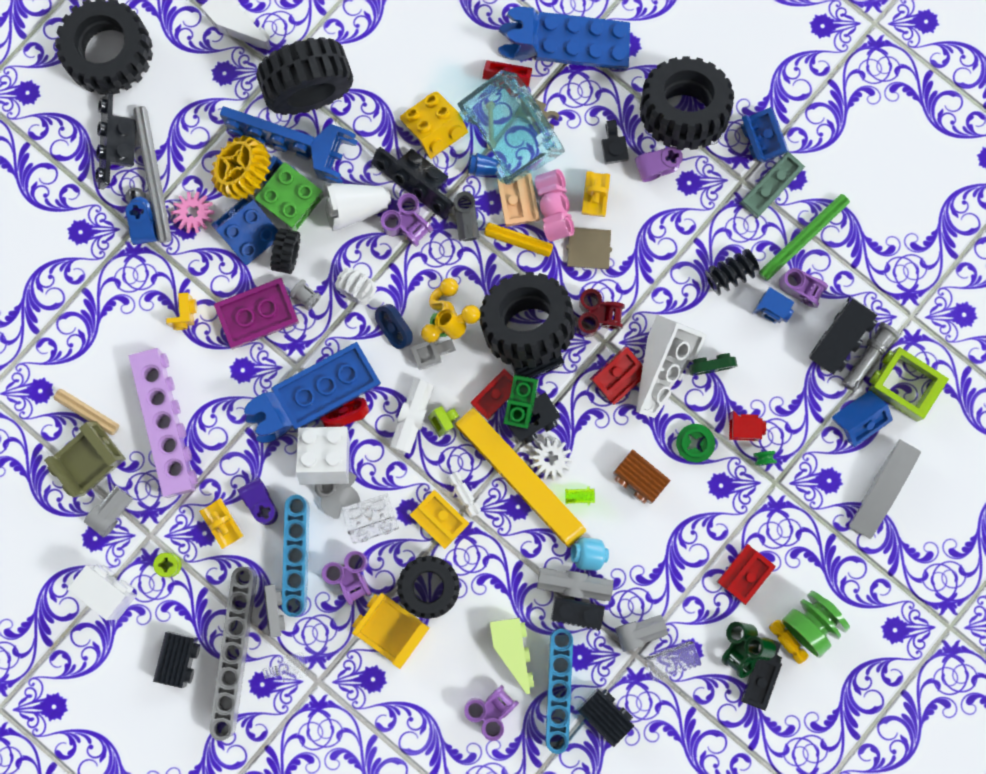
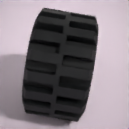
M433 556L418 557L410 561L402 569L397 581V594L401 604L409 613L425 619L437 618L447 613L456 603L460 591L459 578L453 567L443 559ZM426 572L438 575L443 582L442 595L433 602L420 600L414 592L416 579Z

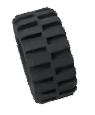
M85 0L79 8L75 5L71 8L72 13L69 16L65 14L62 18L64 24L63 26L59 25L56 32L60 38L55 39L58 59L73 80L90 92L96 90L98 94L106 95L107 91H111L113 94L120 93L119 89L125 88L127 91L132 88L131 83L134 81L139 83L143 78L141 73H146L150 67L147 60H152L153 52L151 48L153 45L149 32L137 13L132 11L127 4H119L118 0H108V2L105 0H95V2ZM107 30H114L124 34L123 48L115 58L104 63H93L86 60L85 50L87 44L96 34Z
M325 37L295 41L293 44H287L279 50H274L270 53V56H266L262 60V63H259L256 73L266 106L274 113H280L281 115L307 113L329 105L334 100H339L343 97V94L347 93L352 87L354 80L343 46L334 39H326Z
M683 56L682 59L675 57L669 59L668 63L665 61L657 65V69L651 70L643 85L640 118L644 123V128L648 133L652 132V137L659 142L661 140L663 145L667 147L675 146L677 150H684V148L696 150L698 146L704 148L711 145V141H717L728 127L734 104V90L732 89L730 79L725 78L726 74L721 69L717 70L715 64L710 61L708 63L703 62V59L698 57L696 59H690V56ZM678 95L692 96L700 100L706 108L700 111L686 112L673 107L667 100Z
M526 272V275L517 273L513 274V277L510 279L504 278L500 280L498 286L494 285L489 290L490 295H485L482 301L483 305L480 307L479 321L481 329L492 354L496 358H501L503 363L510 365L512 362L514 367L523 368V365L534 368L536 364L540 363L545 365L550 363L549 360L551 358L557 359L561 356V350H567L570 340L574 338V327L576 326L572 302L565 287L559 285V281L554 278L548 279V276L542 273L534 275V272ZM538 309L549 314L543 324L529 331H516L507 327L509 320L524 310Z

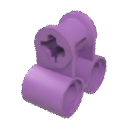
M406 193L398 199L399 212L388 210L383 213L380 221L385 234L394 237L402 233L412 245L417 247L419 241L428 232L431 233L433 228L419 215L420 206L418 198L411 193ZM411 202L415 204V207L411 211H405L402 208L403 205ZM390 219H396L398 225L394 228H389L386 226V222Z
M359 551L349 552L344 559L345 566L340 563L331 562L323 567V580L328 584H340L341 591L349 605H352L353 601L366 594L368 596L372 595L364 576L361 574L368 566V559L364 553ZM355 555H359L363 561L359 569H353L350 566V559ZM333 566L338 567L340 570V577L335 581L328 577V570ZM361 587V589L351 593V591Z
M500 685L485 702L480 698L468 700L465 704L464 712L466 718L471 722L483 720V736L487 740L496 741L504 733V725L501 719L505 718L519 702L517 700L513 701L504 691V686ZM498 697H500L504 701L506 706L498 699ZM473 703L480 704L483 708L482 714L476 717L472 716L468 710L469 706ZM488 723H498L500 731L496 735H490L486 731Z

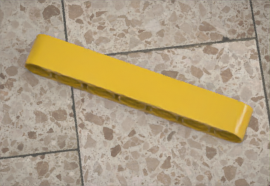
M471 408L455 423V426L567 547L574 544L587 531L582 523L474 408Z

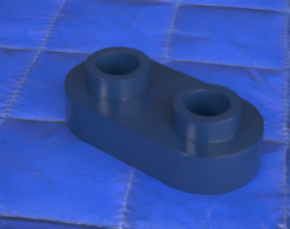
M392 304L378 307L375 311V320L391 345L396 349H403L411 345L413 341L412 331L396 307Z

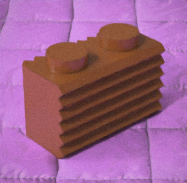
M633 449L613 472L616 476L614 480L626 489L628 486L635 491L633 496L643 504L646 502L652 504L671 481Z

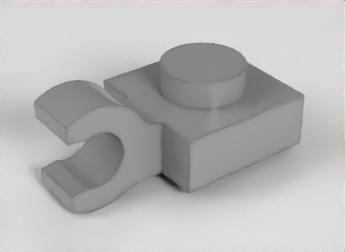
M452 339L437 345L435 342L428 343L425 341L411 346L419 370L441 363L440 355L456 351Z

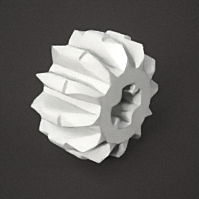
M344 268L335 282V287L341 294L359 305H367L373 299L374 293L377 290V286L372 279L353 268Z

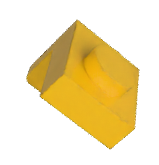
M188 292L178 293L180 317L166 318V324L173 327V330H186L188 326L194 325L197 302Z

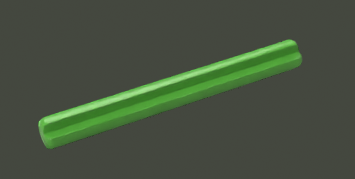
M840 194L759 271V275L765 281H768L850 203V200L844 194Z

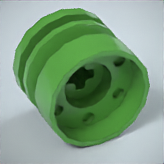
M811 590L807 594L810 602L805 599L800 601L805 613L803 614L796 609H792L782 619V623L808 651L821 658L832 647L826 635L828 634L839 640L841 634L838 629L846 633L850 629V625L832 602Z

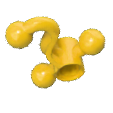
M445 278L429 298L430 307L440 312L435 318V325L426 324L422 328L421 336L428 343L437 341L442 333H445L451 339H458L465 333L466 323L474 324L480 318V310L474 305L465 306L461 314L457 315L451 302L439 301L443 295L449 297L457 293L459 286L455 279Z

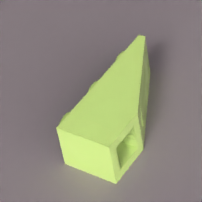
M520 618L490 622L493 648L525 693L530 694V688L534 687L532 672L527 673L526 663L531 661L529 647L524 648L522 638L527 637L525 622L520 623Z

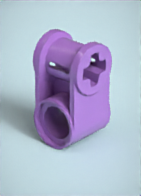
M671 146L636 157L634 160L642 182H649L676 172L682 162L683 154L681 150H677V147Z
M798 268L788 270L779 279V287L783 292L813 308H818V301L823 291L828 288L826 282ZM788 276H793L796 279V286L789 284Z

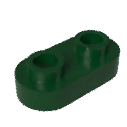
M730 353L717 355L715 360L707 361V357L692 360L693 364L689 365L690 376L733 369L738 367L736 357H731Z

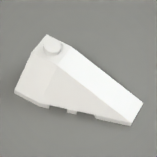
M658 314L656 315L647 338L636 412L653 418L656 417L671 396L670 389L677 380L681 381L685 376L683 373L689 362L693 363L692 360L697 359L707 334Z

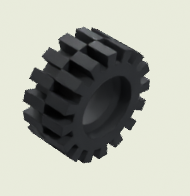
M284 228L278 229L271 252L270 267L272 271L292 274L297 262L298 250L300 249V232Z

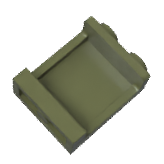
M97 421L85 422L79 428L81 432L54 456H48L44 459L48 465L49 472L60 480L63 484V490L73 498L85 496L126 460Z

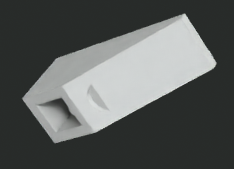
M208 0L201 6L204 15L220 33L266 50L271 49L269 34L262 27L258 29L255 26V19L247 10L243 12L238 7L240 5L238 0Z

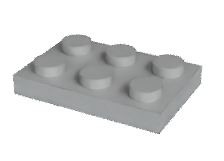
M275 585L264 586L269 637L281 636V631L285 630L284 615L278 614V606L282 605L281 589L276 590Z

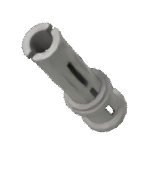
M884 322L878 325L879 330L872 339H868L866 344L868 347L842 381L845 387L855 391L878 357L887 352V346L894 337L896 338L899 335L898 331Z

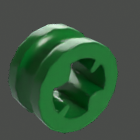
M776 452L754 453V457L757 458L755 466L776 464L777 460L773 458Z

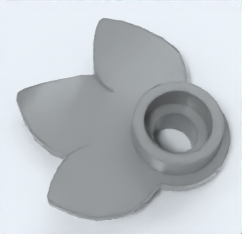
M349 472V484H331L332 488L328 492L323 490L324 484H315V492L321 497V508L328 516L338 519L342 507H354L360 504L361 501L357 491L351 487L357 478L355 474Z

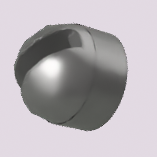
M131 188L126 192L125 197L129 204L133 199L132 193L135 192L136 197L146 198V195L140 188Z

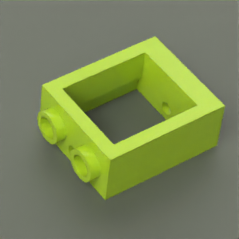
M901 347L893 351L889 350L882 359L884 363L880 371L876 370L870 378L869 382L872 384L868 390L916 422L921 421L928 414L949 378ZM899 359L932 380L916 406L883 386Z

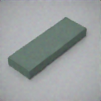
M790 152L785 153L739 204L758 219L806 166Z

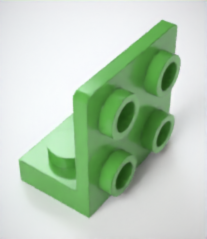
M286 162L279 167L255 197L257 202L286 224V227L293 231L299 229L324 198L323 191Z

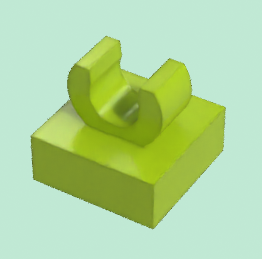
M440 406L429 414L428 419L440 438L454 427L452 422L459 415L455 408L445 412L444 408Z

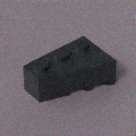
M851 295L846 300L847 304L835 316L834 322L825 331L809 354V359L833 375L836 371L841 372L849 362L846 359L851 351L855 353L863 343V340H861L863 334L866 331L870 333L878 322L875 319L877 314Z

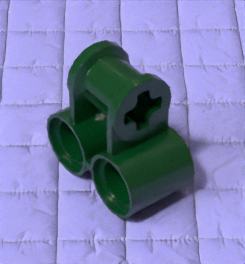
M732 622L727 627L726 636L731 645L723 654L721 661L724 665L731 666L737 671L736 674L740 678H745L752 672L757 660H770L775 656L776 645L773 640L758 637V631L754 625Z

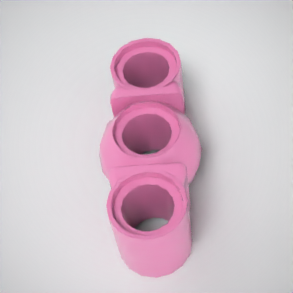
M555 169L537 175L535 177V186L538 196L542 197L540 209L545 217L542 219L546 238L552 242L574 235L575 229L571 219L572 216L567 214L570 205L567 196L564 194L567 190L562 171Z

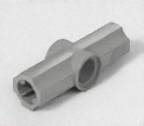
M540 568L537 589L559 592L565 596L582 599L587 597L595 600L610 601L614 581L590 577L585 573L567 570L562 572L554 569Z

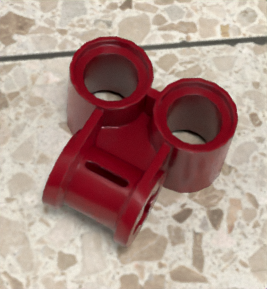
M593 288L587 289L581 294L579 307L584 314L579 317L577 323V331L581 336L586 338L592 337L596 334L599 327L613 330L623 329L621 317L625 304L620 302H602L600 292ZM588 296L594 297L597 304L592 307L587 306L584 299ZM584 320H591L594 323V329L585 330L582 327V322Z

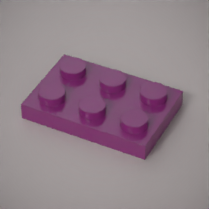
M282 278L214 304L232 350L299 323Z

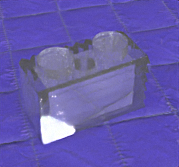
M691 641L644 657L650 677L656 682L659 679L663 680L664 677H672L673 674L677 675L678 672H686L687 669L691 670L692 667L696 668V666H701L702 664L695 644Z

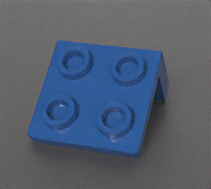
M249 195L247 199L243 198L211 224L245 265L251 263L273 244L278 231Z

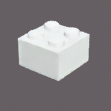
M347 427L298 428L296 474L299 485L349 484L350 438Z
M98 564L86 565L67 588L68 591L105 620H118L137 597L132 592L134 588L124 580L118 581L113 577L115 573L109 567Z

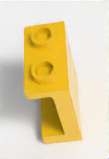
M381 593L379 596L374 594L366 605L370 608L365 616L360 614L353 623L352 627L355 630L352 634L359 637L393 662V665L401 669L430 627L386 594Z

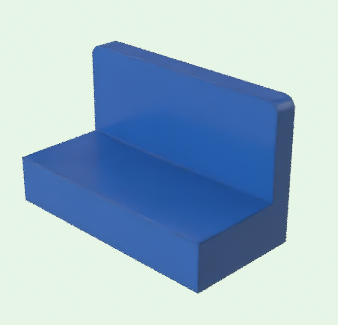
M872 391L866 392L832 416L833 421L844 430L848 443L853 447H856L893 421L888 404Z

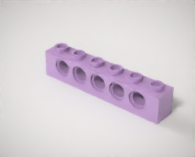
M158 348L128 355L162 496L171 498L196 491L195 484H198V478L195 470H191L189 463L192 460V454L189 446H185L184 437L187 436L184 424L180 423L178 414L181 413L180 405L177 399L174 400L172 391L175 390V385L172 377H168L166 369L169 367L168 357L166 353H162ZM157 370L158 378L150 382L148 379L150 372ZM163 393V403L155 405V396ZM168 416L170 418L169 426L161 429L160 420ZM169 440H174L176 443V447L172 452H167L165 449V445ZM180 463L182 467L180 474L173 476L171 473L172 466Z

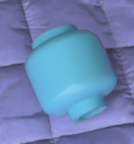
M583 537L572 545L571 561L581 570L598 571L604 563L608 562L609 550L605 548L603 541L600 539Z

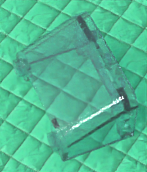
M504 70L499 71L457 103L461 110L459 112L461 118L466 123L470 122L473 125H477L499 161L496 175L502 183L510 185L565 153L562 143L532 94L515 73Z

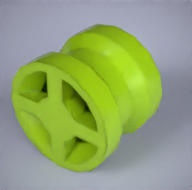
M165 552L155 558L153 567L159 576L170 578L179 574L182 562L176 554Z

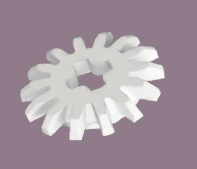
M546 437V444L539 440L537 441V444L540 446L539 449L531 448L536 454L535 456H529V459L535 460V463L530 465L532 469L537 466L538 471L535 474L538 476L543 472V480H546L548 475H551L552 481L556 480L557 473L561 478L564 477L562 469L570 470L565 463L572 462L571 458H566V454L571 453V450L563 451L566 443L563 442L558 446V438H554L553 443H550L549 437ZM548 452H552L553 456H557L553 466H550L549 462L544 461V457L548 456Z

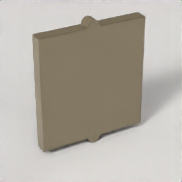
M574 228V235L569 236V244L566 245L568 250L567 267L609 270L610 253L612 252V247H610L611 230Z

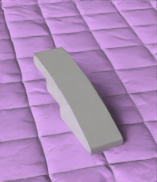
M901 439L898 440L874 477V483L861 501L862 505L849 523L850 528L869 539L873 537L909 477L921 454V450Z

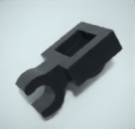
M616 120L606 121L605 128L608 139L601 140L605 165L628 161L629 155L625 136L618 137Z

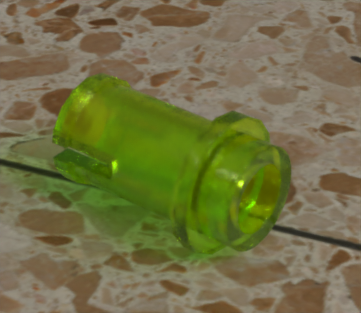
M587 486V489L565 488V504L587 503L590 506V503H595V489L590 488V486Z

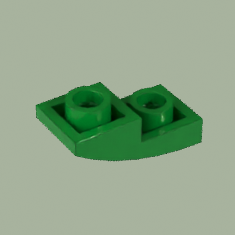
M514 375L503 424L528 429L539 379Z

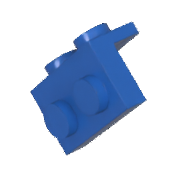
M772 107L751 116H742L743 124H741V129L745 137L750 139L751 145L749 150L753 159L757 158L758 161L764 163L789 152Z

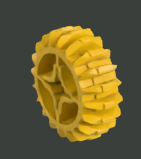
M244 135L240 138L235 137L233 142L227 141L225 148L221 147L220 154L216 155L217 160L212 163L214 169L210 172L213 175L211 181L214 183V187L222 195L236 200L241 198L247 199L249 194L254 195L256 188L261 189L260 184L262 181H266L265 175L270 173L267 168L271 165L269 161L270 154L267 148L255 138Z

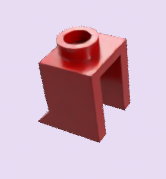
M734 410L729 413V440L759 441L762 439V435H766V421H763V418H758V415H738Z

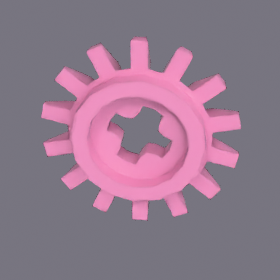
M197 191L194 198L191 197L190 192H187L186 200L181 195L179 196V199L182 201L181 204L173 203V206L178 207V210L171 211L172 215H178L173 222L174 224L179 221L181 222L178 227L180 230L187 226L186 233H190L191 228H194L195 232L199 233V226H202L205 230L207 229V226L204 224L205 221L210 223L213 221L208 217V214H214L213 210H208V207L212 206L213 203H205V200L208 198L206 195L199 199L200 192ZM190 206L193 209L196 207L199 208L197 210V217H187V214L189 213L187 209Z

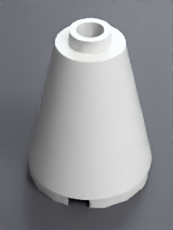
M324 183L323 196H328L326 199L327 204L324 205L332 231L340 230L386 211L388 205L391 204L390 193L388 190L385 191L383 186Z

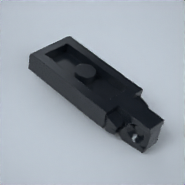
M773 640L776 645L775 656L770 660H757L754 669L749 675L741 698V702L766 711L782 666V657L778 656L781 643Z

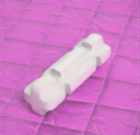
M459 472L449 475L447 479L451 486H454V491L462 505L466 506L465 510L468 515L474 517L479 514L481 509L474 502L475 499L467 485L462 482L463 479Z

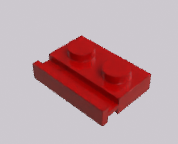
M624 346L590 380L610 403L615 405L641 381L643 366L630 349Z
M746 544L717 580V583L742 604L746 605L776 566L749 544Z

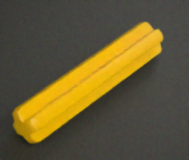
M488 223L484 231L485 236L547 257L551 255L553 250L552 243L493 223Z

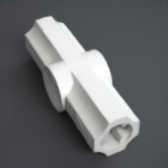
M414 379L407 401L403 403L397 420L398 426L393 435L391 448L404 453H411L418 430H421L426 418V408L434 390L433 384L421 379Z

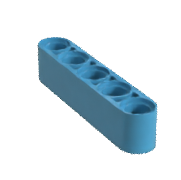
M300 495L288 497L284 509L282 610L290 617L302 615L307 608L310 505L308 500ZM295 500L303 502V509L299 513H294L291 508ZM295 524L301 525L303 529L301 536L298 538H294L291 535V528ZM294 549H299L302 553V558L297 563L292 562L290 559V553ZM295 573L301 577V584L297 588L292 587L289 583L291 575ZM293 598L299 600L301 605L296 613L290 611L288 606Z
M558 628L551 633L549 643L545 742L549 751L555 754L563 753L569 744L573 636L568 630ZM558 633H565L568 636V643L563 647L555 644L554 639ZM558 658H564L567 662V667L562 672L556 671L553 667L554 661ZM558 683L564 684L566 687V692L561 697H556L552 693L554 685ZM555 709H562L565 712V717L561 722H554L551 719V714ZM558 734L563 737L564 742L562 746L555 748L550 745V739Z

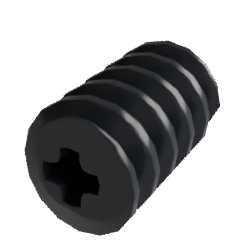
M744 249L742 254L736 253L734 259L728 257L725 259V263L720 261L717 263V267L710 266L708 271L705 270V275L710 287L720 296V287H723L728 292L730 290V282L735 287H738L737 279L746 283V275L748 274L754 279V271H760V268L753 253L749 249Z

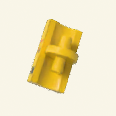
M586 172L582 215L606 216L610 174Z
M222 498L199 511L221 549L244 537Z

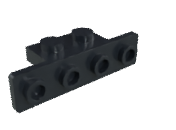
M110 92L103 96L102 99L100 98L98 103L101 121H99L97 126L100 144H98L96 149L99 167L96 169L95 181L98 182V189L104 190L110 184L111 164L125 167L134 166L135 119L112 115L113 93Z
M382 147L376 149L371 162L373 166L407 192L415 195L420 202L442 219L448 217L454 203L439 192L438 189L446 183L449 176L412 148L399 160Z

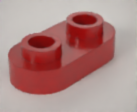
M357 397L322 416L320 419L324 427H342L364 419L369 413V407L364 398Z

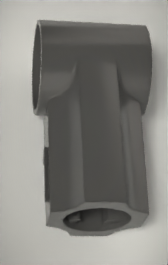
M460 192L454 198L459 241H473L480 238L475 198L469 192ZM466 199L471 203V206L468 209H461L458 206V202Z

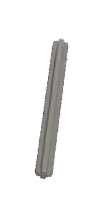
M145 106L135 107L133 111L157 238L160 243L170 242L172 237L148 111Z

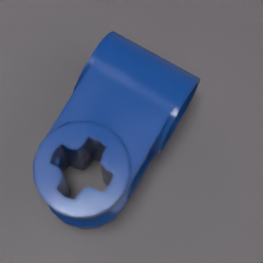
M144 197L133 198L125 209L132 244L138 245L158 241L149 201ZM136 205L139 209H143L141 214H139L138 210H133Z

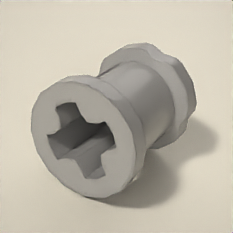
M304 279L300 280L289 294L291 298L295 297L305 305V309L308 311L315 306L322 296L320 293H315L309 288Z

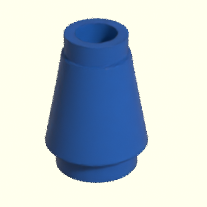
M476 153V155H470L468 173L473 174L474 177L502 175L504 162Z

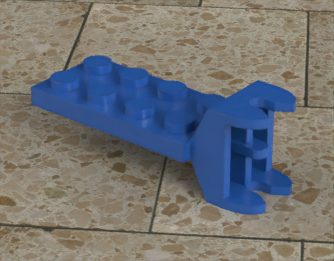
M514 7L508 11L507 17L512 21H516V23H505L499 28V32L513 44H504L498 48V53L510 60L524 61L535 56V60L619 70H627L629 68L630 22L539 12L537 14L535 9L531 7Z
M225 106L222 107L219 114L224 125L229 130L228 132L237 137L245 135L255 138L263 145L265 142L272 144L273 148L281 152H287V150L295 152L296 156L305 160H309V157L312 158L317 178L329 183L343 182L340 179L341 174L332 170L335 159H342L343 155L338 153L341 143L356 146L358 142L355 140L356 134L333 124H329L314 138L313 136Z
M355 342L271 387L273 392H264L253 398L244 409V413L247 415L246 423H257L258 426L255 433L258 436L256 440L259 443H270L284 436L292 428L297 431L298 428L312 423L376 388L381 382L359 344Z

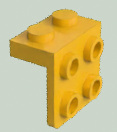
M433 92L400 116L402 123L416 136L430 159L468 133L460 113L439 92Z

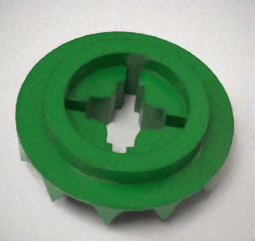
M690 424L684 427L677 435L676 447L679 455L688 462L699 463L707 460L714 452L715 438L707 427L701 424ZM690 437H693L695 440L701 437L704 438L699 444L700 450L697 448L687 449L692 443Z

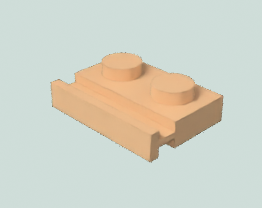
M531 173L523 176L518 175L497 179L505 227L540 221Z

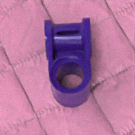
M259 477L237 489L241 499L249 508L256 521L263 525H271L277 521L278 510ZM264 508L271 510L268 512L269 517L267 519L263 516L261 517L264 514L262 511Z

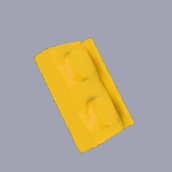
M433 490L410 514L444 549L470 524L436 490Z

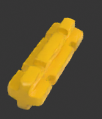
M775 620L769 626L770 631L778 636L777 639L788 653L793 654V659L798 664L805 662L809 655L804 649L800 648L801 645L789 630L784 629V624L780 620Z

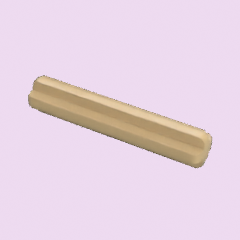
M59 389L55 393V401L89 422L97 421L108 434L115 435L120 427L118 423L63 389Z

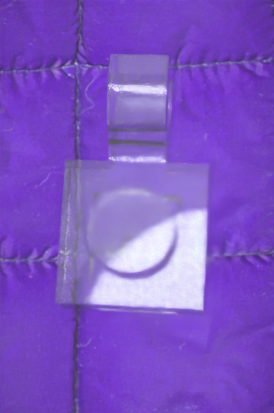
M303 652L278 657L280 665L262 669L264 679L282 675L283 682L308 676Z

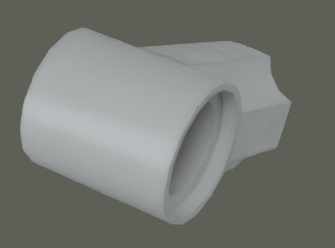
M115 486L104 501L88 513L84 523L103 538L106 537L114 529L118 522L117 519L133 501V498L124 490Z
M661 614L637 623L634 621L615 628L623 652L639 648L646 642L668 635L667 627Z

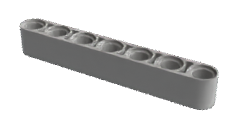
M238 567L231 575L210 721V734L218 741H224L231 737L237 727L257 584V574L250 567ZM243 571H247L250 575V580L245 585L239 581V574ZM240 595L245 597L247 602L242 610L238 609L235 605L236 598ZM236 620L240 621L243 625V630L239 635L232 631V624ZM232 645L239 649V657L235 660L228 655V650ZM227 671L235 673L236 680L234 684H228L225 681V673ZM224 696H228L232 700V707L229 710L224 709L221 705V700ZM219 722H225L228 725L229 731L226 735L219 733L217 728Z

